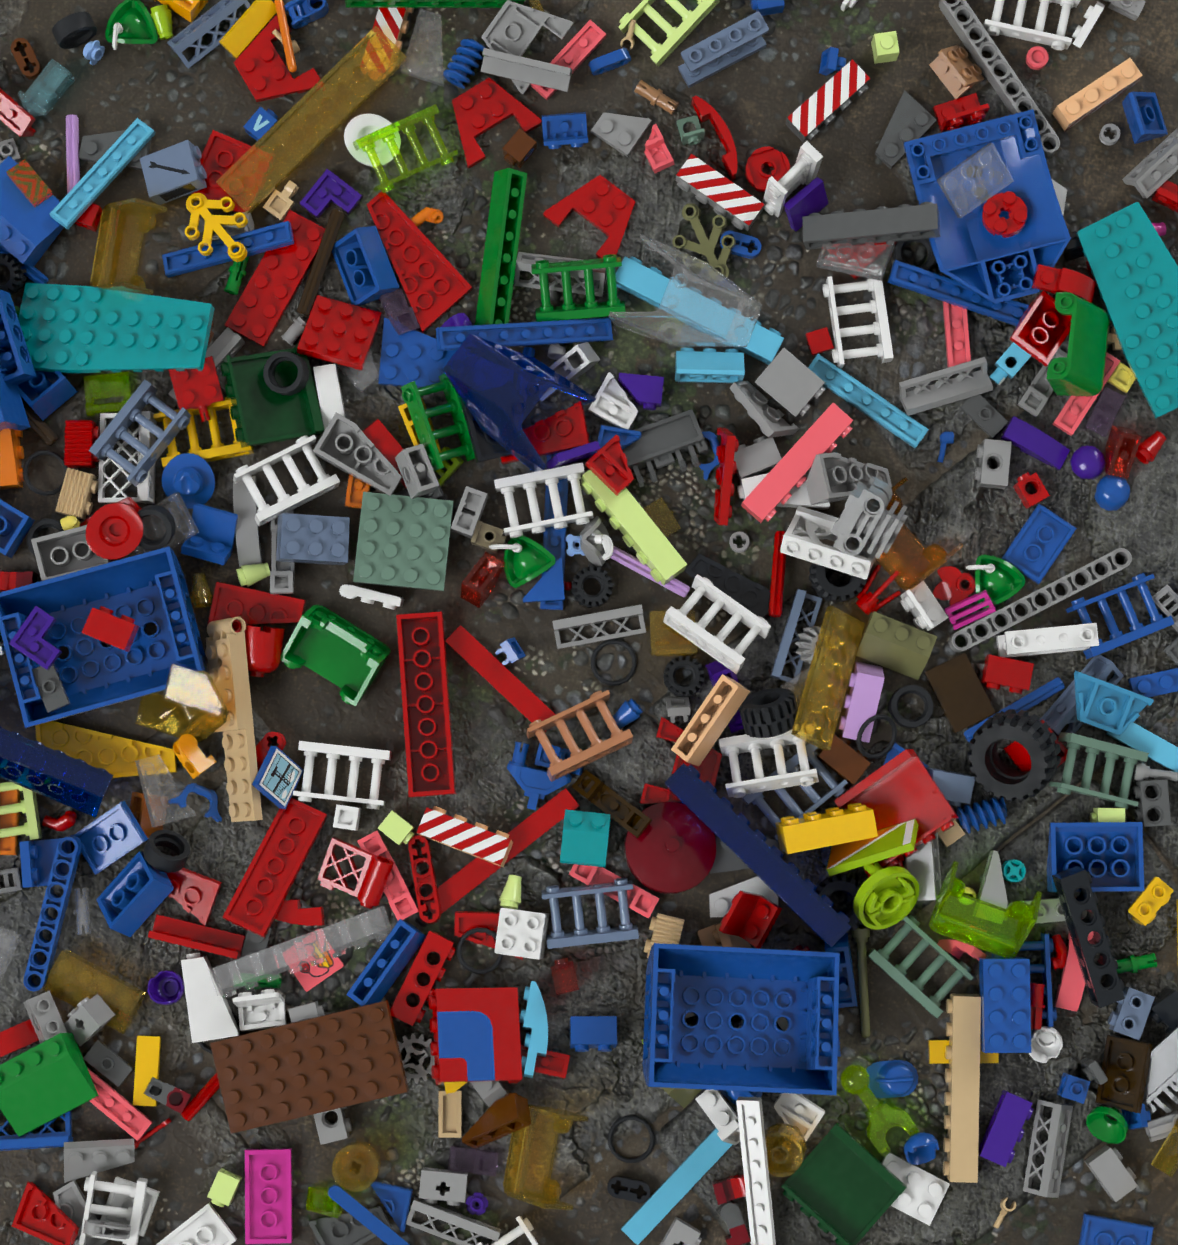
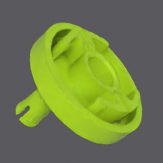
M878 862L865 865L864 869L871 876L861 885L856 893L853 904L855 915L870 929L879 930L891 927L904 919L915 906L919 896L918 881L903 867L892 866L883 869Z

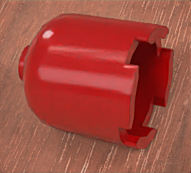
M246 625L244 632L248 671H251L250 676L264 677V673H271L278 668L285 629L264 626L263 631H261V627Z

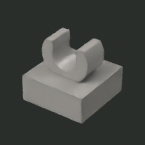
M689 697L666 698L667 714L671 722L675 723V716H683V721L687 722V715H691Z

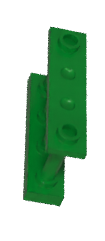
M608 254L600 259L549 263L548 260L536 261V264H532V274H539L542 302L540 308H536V322L626 315L625 301H620L617 297L615 267L622 266L621 257H616L615 254ZM606 268L609 297L607 302L598 303L595 300L593 269ZM584 270L586 301L584 304L575 305V302H573L570 271ZM561 272L564 297L562 306L553 307V304L550 302L548 273Z
M457 369L440 375V382L417 388L416 382L413 381L401 387L403 400L407 404L419 442L424 445L433 471L444 468L442 461L465 455L467 461L475 459L460 397L464 396L465 393ZM443 391L447 403L425 410L421 397ZM450 412L454 425L432 431L428 418ZM458 434L462 446L439 453L435 440Z

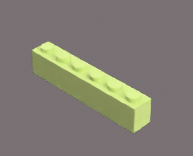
M591 470L582 475L581 487L587 495L591 494L596 500V507L608 515L611 526L615 530H620L624 535L622 536L627 546H632L636 550L637 558L643 565L647 564L651 569L650 574L656 582H661L664 586L686 569L687 563L627 488L616 496Z

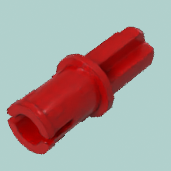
M1030 983L1031 1029L1033 1030L1041 1029L1042 1011L1045 1008V1005H1043L1045 984Z

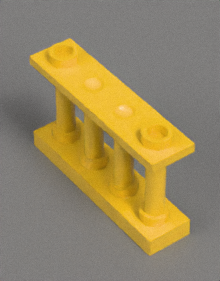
M225 397V401L215 402L207 407L211 419L208 421L213 443L210 449L202 450L199 447L194 415L200 414L199 409H187L192 415L187 426L191 448L189 453L196 454L207 462L254 454L253 446L241 448V443L237 442L235 436L237 425L236 421L232 420V418L231 422L235 441H233V444L226 446L221 442L216 411L225 409L230 411L232 406L231 398ZM161 411L153 414L157 422L163 421L164 430L172 421ZM175 438L167 447V457L161 458L163 468L171 459L180 455V452H177Z

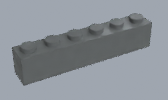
M923 202L916 206L902 204L895 208L880 206L875 208V210L855 209L853 212L845 213L833 211L831 214L825 215L812 213L802 217L803 243L806 250L940 237L939 209L937 203L933 204L932 202Z

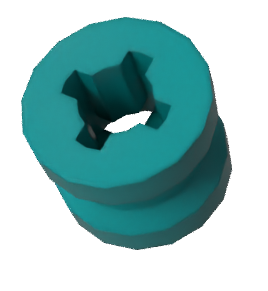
M1007 860L1001 866L1003 878L1006 881L1019 882L1025 877L1026 868L1019 860Z

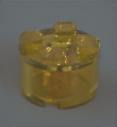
M785 1123L772 1125L765 1130L769 1174L776 1177H787L792 1175L801 1166L806 1152V1141L800 1129L796 1126Z
M355 1141L348 1143L340 1149L334 1158L332 1165L333 1177L342 1188L354 1192L365 1190L373 1184L380 1172V1157L377 1151L367 1142ZM354 1161L362 1165L359 1171L351 1168Z

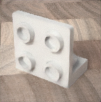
M924 580L900 595L902 598L900 603L906 612L910 611L914 616L913 623L917 629L928 632L949 618Z
M501 908L494 952L496 954L538 960L543 959L549 913Z

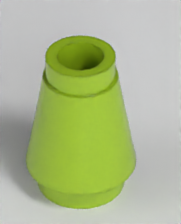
M168 5L152 7L150 15L160 39L172 38V14Z

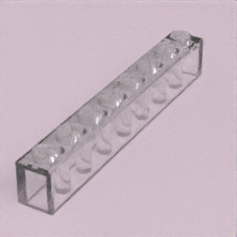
M381 906L209 969V973L217 996L223 995L225 999L237 994L236 989L245 986V989L249 990L259 986L258 981L267 978V981L271 982L281 978L280 973L287 970L290 974L303 970L302 965L310 962L311 966L325 962L323 958L332 954L333 958L346 954L345 949L354 946L355 950L368 946L367 941L374 938L377 942L385 940L389 935L388 933L392 931V927L385 907Z

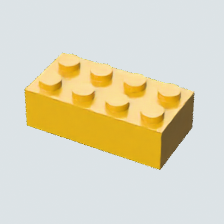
M854 803L847 805L848 809L844 810L839 809V807L825 809L826 813L824 814L814 811L804 813L803 818H794V816L782 817L781 822L775 823L780 850L786 854H792L878 837L874 811L866 807V805Z

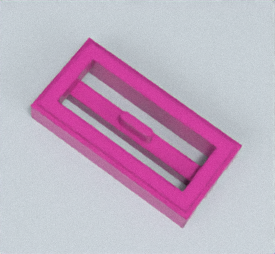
M984 590L945 608V612L954 630L996 612V608L987 591ZM985 598V601L969 607L955 615L952 614V612L962 607H965L975 601ZM985 606H989L988 608H985L975 614H972L964 619L956 621L957 619L964 617L972 612H975Z

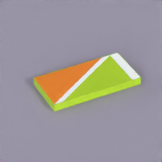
M916 819L878 830V837L833 845L826 868L829 876L913 851L919 826Z

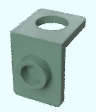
M697 115L676 121L682 145H695L704 140L705 129H701ZM690 122L696 126L695 131L687 133L683 131V126L686 123Z

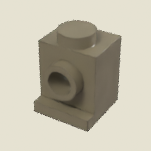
M478 520L471 544L497 553L498 549H490L489 546L505 544L507 536H504L503 529ZM487 533L494 535L491 541L485 539Z

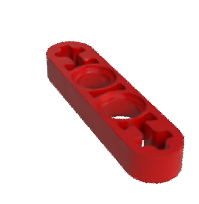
M416 835L410 839L408 849L419 915L425 923L434 924L441 917V908L431 847L425 837ZM420 840L422 844H425V847L421 848L422 855H427V858L415 860V857H419V852L417 849H414V846ZM422 862H426L429 865V870L424 875H420L417 872V866ZM424 885L432 886L433 892L429 897H423L420 893ZM435 900V903H430L433 911H436V914L432 915L433 919H429L428 916L424 915V913L428 912V906L426 903L422 905V901L429 902Z

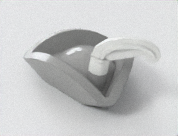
M599 516L591 520L580 533V547L587 559L596 567H602L613 554V542Z

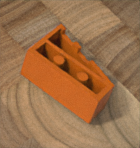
M7 428L0 431V490L23 488L24 479L21 459H24V448L20 446V437L23 436V430Z

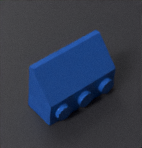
M376 226L355 228L334 243L332 253L352 305L362 306L386 297L399 288Z
M139 851L96 900L109 928L131 937L171 893L174 887L168 875L153 868L147 863L144 853Z

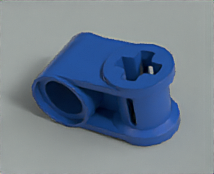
M292 0L284 6L285 11L290 15L292 20L291 26L294 29L304 27L308 23L326 16L329 11L326 0ZM315 2H322L320 8H312Z

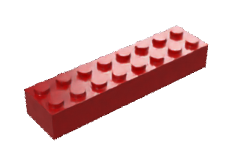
M441 611L396 615L409 797L456 794L443 613Z

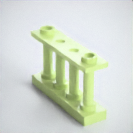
M643 0L631 14L626 13L619 22V29L625 34L629 29L631 19L637 21L645 12L667 33V40L663 44L656 43L637 23L633 33L652 50L651 53L653 55L650 58L659 67L720 0H697L698 6L694 11H688L678 0H665L683 17V22L678 28L676 26L672 27L651 7L655 0Z
M17 749L18 755H14V758L0 760V769L20 768L21 777L15 781L0 783V792L19 789V791H23L24 800H21V803L0 806V815L17 812L26 813L27 822L22 826L0 829V838L25 834L30 837V840L42 839L30 749Z

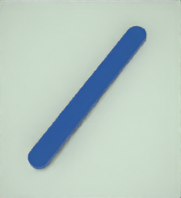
M337 1185L329 1188L328 1196L387 1245H410Z

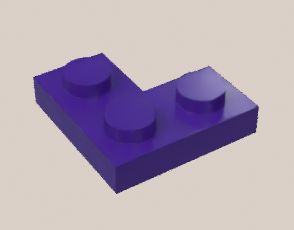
M326 169L302 199L300 205L316 218H319L331 202L347 214H350L363 197L334 173Z
M35 606L9 644L46 670H49L62 651L43 638L57 619L38 606Z

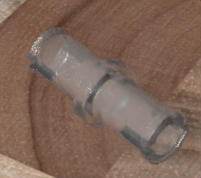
M80 888L74 889L75 910H73V915H76V935H83L82 925H84L85 935L91 934L90 913H92V908H89V888H82V898L80 897Z

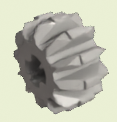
M819 626L803 628V633L797 634L800 640L795 642L799 647L796 653L801 655L800 660L813 665L825 662V657L831 656L829 649L834 648L830 645L833 638L828 636L829 631Z

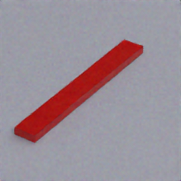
M566 788L507 833L510 835L508 839L513 841V845L505 864L564 819L565 810H575L579 807V804ZM476 857L437 888L441 914L495 873L501 866ZM435 900L429 902L423 901L424 904H427L430 912L432 914H436V911H433L430 906V903H435Z

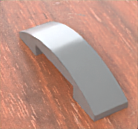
M1070 334L1067 335L1051 361L1055 358L1067 357ZM1049 364L1047 366L1042 365L1018 403V406L1035 417L1038 416L1053 392V388L1047 380Z
M251 476L256 484V476ZM242 480L238 483L233 481L234 514L238 515L235 535L239 567L242 565L262 563L261 543L259 541V527L255 521L257 505L244 481Z
M294 509L287 513L294 514ZM277 517L271 520L270 594H291L294 592L295 562L276 561Z

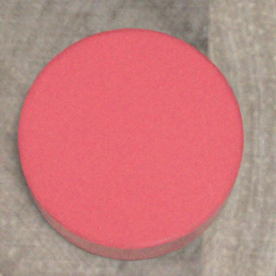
M1041 46L1032 47L1026 55V64L1033 70L1044 68L1049 60L1047 50Z

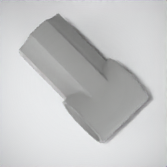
M1178 1110L1147 1121L1148 1127L1145 1128L1150 1142L1178 1134V1127L1176 1126Z

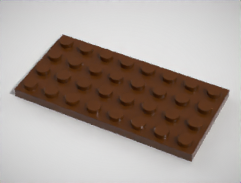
M388 1000L210 1043L231 1134L409 1091Z

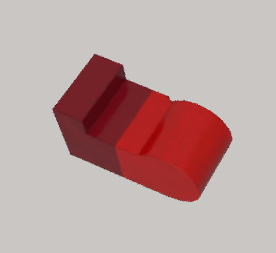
M33 571L0 572V592L36 583L38 574Z
M744 1174L712 1181L718 1205L746 1196Z

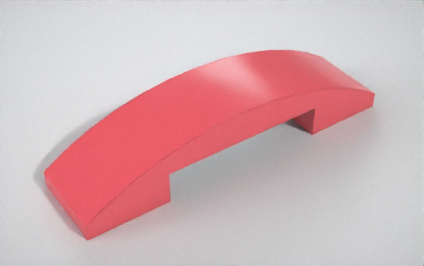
M378 830L359 839L357 842L361 849L374 855L386 857L394 862L384 893L397 920H404L419 912Z
M577 864L573 865L568 874L588 886L612 883L614 879L621 878L603 867ZM634 884L633 889L627 890L628 908L649 919L659 898ZM617 891L604 892L608 897L618 901Z
M1093 931L1089 933L1088 941L1093 938ZM1069 932L1067 938L1069 940L1066 965L1063 968L1061 983L1058 984L1054 1007L1077 1012L1082 999L1085 981Z

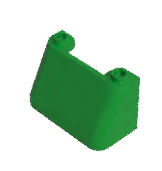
M1056 292L1055 307L1057 311L1062 315H1072L1067 357L1055 358L1049 363L1047 380L1056 395L1095 396L1103 387L1110 323L1109 316L1104 309L1072 293Z
M313 605L301 616L281 654L280 660L290 669L306 666L341 688L340 696L345 703L356 707L391 651L383 642L326 607Z

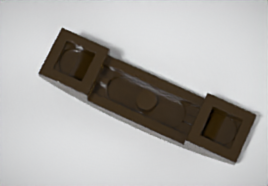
M586 769L572 785V788L604 813L611 814L610 817L637 838L640 837L652 821Z

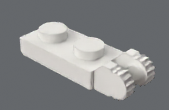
M344 584L339 589L340 594L346 598L354 599L359 596L361 597V602L374 604V601L383 602L382 607L396 610V606L402 607L404 602L403 597L355 585Z

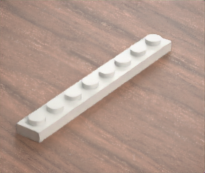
M738 1097L736 1102L751 1245H776L761 1097Z

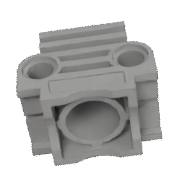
M874 476L871 477L867 485L859 481L854 491L848 497L841 516L830 531V533L838 537L833 547L852 556L859 554L868 540H871L872 543L867 553L871 554L878 544L880 548L875 557L879 559L883 552L888 553L908 516L904 513L907 506L903 505L898 515L894 514L899 505L897 501L894 502L889 511L886 510L893 495L891 487Z

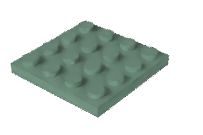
M363 492L353 582L444 591L454 501L421 497L411 499L410 496H389L382 493Z

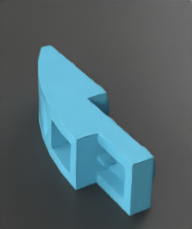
M531 981L530 987L525 986L523 1000H527L526 1009H521L519 1023H523V1030L531 1031V1034L526 1033L524 1047L528 1048L527 1057L522 1056L521 1061L522 1070H524L523 1077L533 1078L537 1055L546 1057L548 1045V1022L545 1004L535 981Z

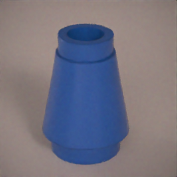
M631 698L629 701L625 700L613 715V718L619 729L640 718L643 710Z

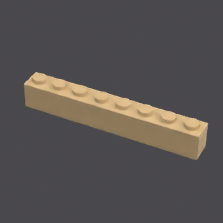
M950 993V999L946 1000V1012L950 1013V1022H946V1036H949V1045L945 1047V1058L949 1059V1069H945V1082L948 1083V1092L944 1094L945 1106H948V1115H944V1128L948 1129L947 1138H944L943 1141L944 1152H947V1161L943 1162V1174L947 1175L949 1182L978 1183L981 996L978 994Z

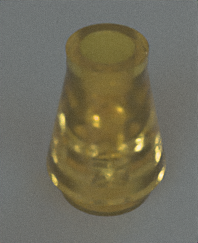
M204 573L192 575L191 602L194 604V607L205 608L211 606L213 596L207 583L206 575Z

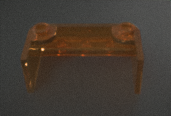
M906 477L891 487L893 495L886 510L889 511L894 502L897 501L899 505L894 512L896 515L903 507V503L895 491L908 481ZM903 524L888 553L883 552L880 558L876 559L890 576L895 571H899V575L894 581L902 589L912 590L964 547L961 542L949 553L938 544H931L925 549L906 525Z

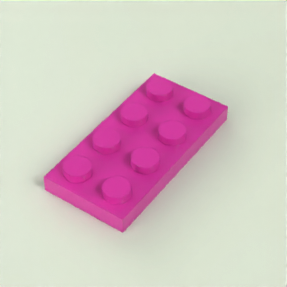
M292 1148L246 1149L245 1244L292 1243Z

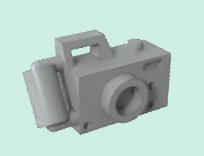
M1104 0L1110 2L1109 9L1134 21L1137 20L1146 3L1144 0Z

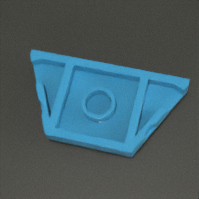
M1076 670L1074 672L1077 720L1119 736L1127 729L1131 722H1134L1140 716L1139 713L1154 701L1151 698Z

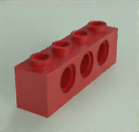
M432 930L428 932L390 1009L391 1016L411 1026H414L415 1022H421L426 1012L422 1008L426 1001L429 1002V996L435 990L433 986L436 980L440 982L446 971L443 968L446 959L451 961L456 951V948L453 947L454 941ZM430 952H437L440 955V962L433 965L428 961ZM422 972L427 973L430 977V982L427 985H421L418 982V975ZM415 993L419 996L420 1002L417 1006H412L408 1003L407 998L409 994Z

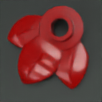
M953 566L941 567L937 570V573L942 581L936 585L932 594L939 600H949L951 606L968 598V595L975 591V578L969 573H961ZM963 580H967L969 583L965 589L961 587Z

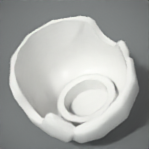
M1041 1026V1029L1033 1030L1031 1032V1053H1029L1033 1060L1047 1063L1049 1059L1058 1057L1063 1047L1061 1034L1055 1028Z

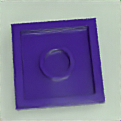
M819 177L812 180L784 204L790 227L795 232L803 226L802 217L818 213L829 204L824 183Z
M594 441L558 453L547 462V469L567 466L588 459L601 449L598 441Z

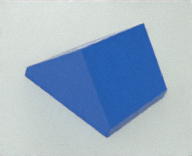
M1153 92L1128 93L1122 105L1134 144L1168 135L1156 94Z

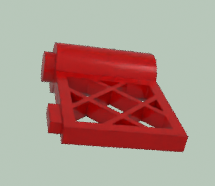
M333 837L317 880L321 881V886L329 890H334L335 887L357 897L360 905L372 909L380 903L394 862L386 857L374 855ZM336 845L343 847L347 857L337 860L334 853ZM355 855H361L366 858L364 866L360 869H357L352 858ZM348 859L353 872L343 875L339 862ZM332 865L335 866L339 878L334 880L325 876L328 867ZM352 874L355 875L357 880L355 889L348 887L345 877Z

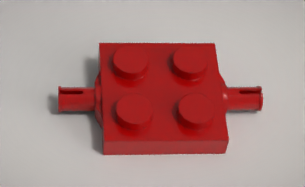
M213 356L205 358L202 371L197 369H185V371L168 369L179 410L182 407L186 410L191 408L199 409L201 422L211 420L207 407L212 403L224 400Z

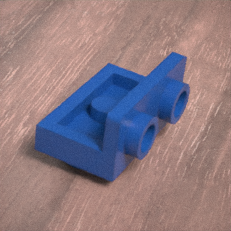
M586 112L541 115L544 146H548L549 149H558L565 144H570L571 147H582L584 143H588Z

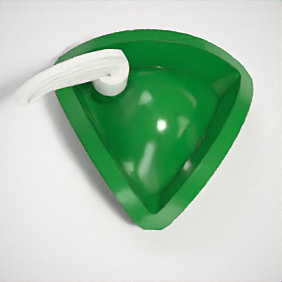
M125 0L120 3L111 14L105 31V38L108 42H112L114 50H117V43L154 44L158 40L152 17L140 0Z
M526 536L511 538L508 544H493L489 546L490 549H505L504 570L509 584L514 588L529 582L555 564V557L548 550Z
M981 555L977 558L976 565H968L966 567L968 570H975L976 594L986 590L994 606L1015 595L1025 585L1023 574L1015 566L995 556ZM985 598L978 600V604L985 601Z

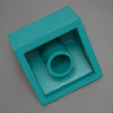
M565 810L560 863L605 867L611 814Z

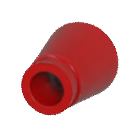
M1156 431L1136 446L1134 451L1135 457L1144 464L1153 462L1166 441V437L1161 432Z

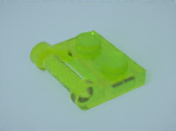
M129 372L83 376L87 416H95V413L120 411L132 396ZM124 396L123 402L94 405V399Z

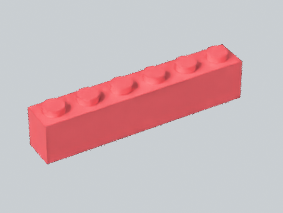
M832 403L746 497L741 506L760 523L765 519L769 522L777 513L775 510L776 506L779 503L784 505L792 496L790 491L795 486L799 488L807 480L805 475L811 469L815 456L831 453L837 447L835 441L840 436L844 439L853 429L850 426L853 419L835 403Z

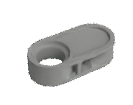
M88 1219L85 1220L83 1233L115 1239H129L131 1226L122 1223Z

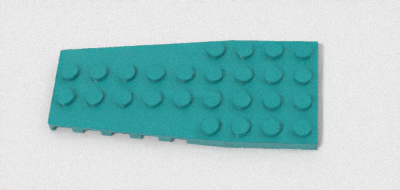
M1135 202L1079 230L1076 235L1080 240L1083 253L1088 260L1091 273L1100 290L1101 298L1104 300L1108 310L1109 318L1116 330L1115 333L1125 358L1155 418H1158L1178 408V265L1139 202Z
M26 283L18 320L35 371H60L62 373H101V371L110 370L112 373L122 372V370H132L133 372L155 370L156 372H164V369H176L177 371L197 369L202 371L215 308L210 303L98 287Z

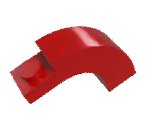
M1038 264L1032 288L1055 294L1056 292H1069L1092 303L1096 283L1090 277L1067 268L1057 269Z

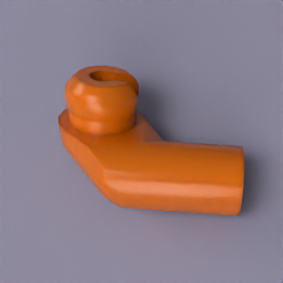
M425 207L410 218V220L417 227L425 221L439 224L443 221L444 215L441 210Z

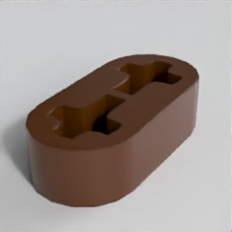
M24 38L15 39L11 44V52L21 72L27 79H37L42 74V67L32 46ZM23 45V47H25L24 51L26 53V56L24 57L21 54V52L18 51V46ZM30 61L35 66L33 73H30L26 62Z

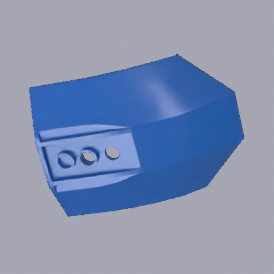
M1034 110L903 142L918 204L932 202L938 205L940 237L929 238L939 270L994 304L1038 293L1039 289L1032 288L1037 265L1040 264L1054 268L1071 237L1052 183ZM973 166L981 170V176L977 179L972 178L969 173L970 168ZM982 187L987 191L986 199L978 200L976 198L975 191L977 188ZM1007 191L1014 192L1016 196L1024 201L1027 207L1025 225L1018 234L1012 237L993 235L986 230L982 222L983 206L987 200L993 195ZM1001 211L999 217L1008 219L1009 212Z

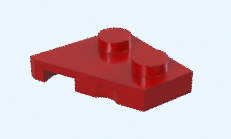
M617 434L585 464L616 496L634 480Z

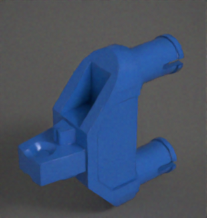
M515 741L512 761H509L507 764V769L525 791L524 796L529 797L527 809L536 810L538 799L544 800L545 795L570 783L572 777L571 774H567L551 782L546 770L527 767L525 761L530 744L523 743L522 752H520L522 742ZM560 751L559 759L563 761L566 752Z

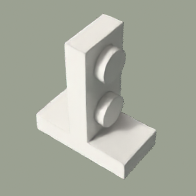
M706 1089L695 1100L718 1129L717 1135L723 1142L737 1145L740 1142L738 1115L719 1090Z

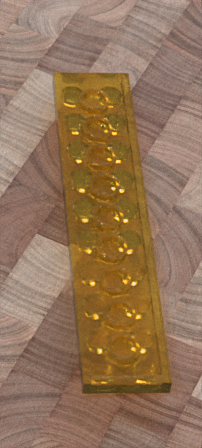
M375 26L216 181L217 184L247 214L251 213L408 60L407 56Z

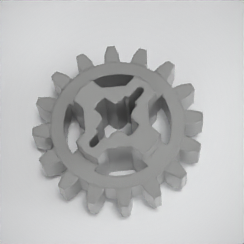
M412 1033L411 1039L404 1035V1042H397L400 1054L404 1047L407 1052L405 1059L402 1060L407 1083L410 1082L411 1078H414L416 1084L419 1083L421 1077L424 1081H427V1074L432 1075V1065H435V1058L431 1055L430 1049L432 1038L425 1041L424 1034L416 1038V1034ZM413 1043H420L426 1048H416ZM413 1052L415 1055L425 1053L418 1060L419 1064L415 1061L406 1063L412 1057ZM430 1055V1064L426 1069L424 1061ZM405 1068H413L417 1073H410Z

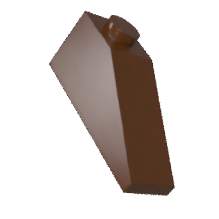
M508 1093L503 1098L496 1100L461 1138L462 1143L476 1149L531 1125L528 1099L517 1093Z

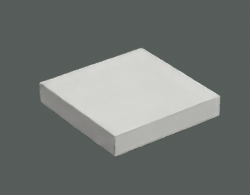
M118 1176L114 1180V1183L132 1185L135 1183ZM149 1187L146 1190L139 1236L142 1237L145 1236L160 1191ZM110 1192L105 1206L128 1209L133 1207L134 1198L128 1194ZM102 1215L100 1219L101 1221L130 1225V1221H126L127 1218Z

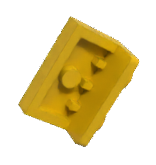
M1155 876L1129 907L1128 912L1132 915L1131 918L1140 925L1146 926L1151 923L1156 917V912L1169 901L1170 895L1174 890L1159 877Z

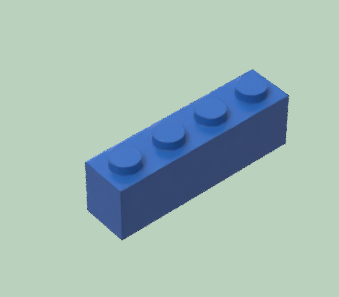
M399 919L346 995L360 1006L381 1002L422 944L426 935L411 923Z

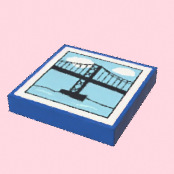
M271 746L252 785L279 809H286L304 770L277 746Z

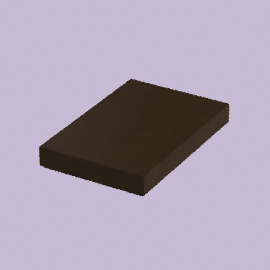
M966 653L924 672L954 733L995 714Z
M1107 1035L1101 1069L1108 1078V1081L1102 1085L1098 1084L1095 1103L1141 1113L1153 1044Z

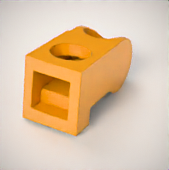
M184 734L174 742L173 751L192 779H195L217 761L212 755L206 758L197 746V740L193 735Z

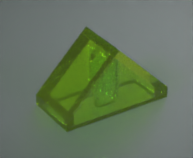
M308 1187L306 1210L339 1218L342 1213V1207L328 1196L329 1188Z

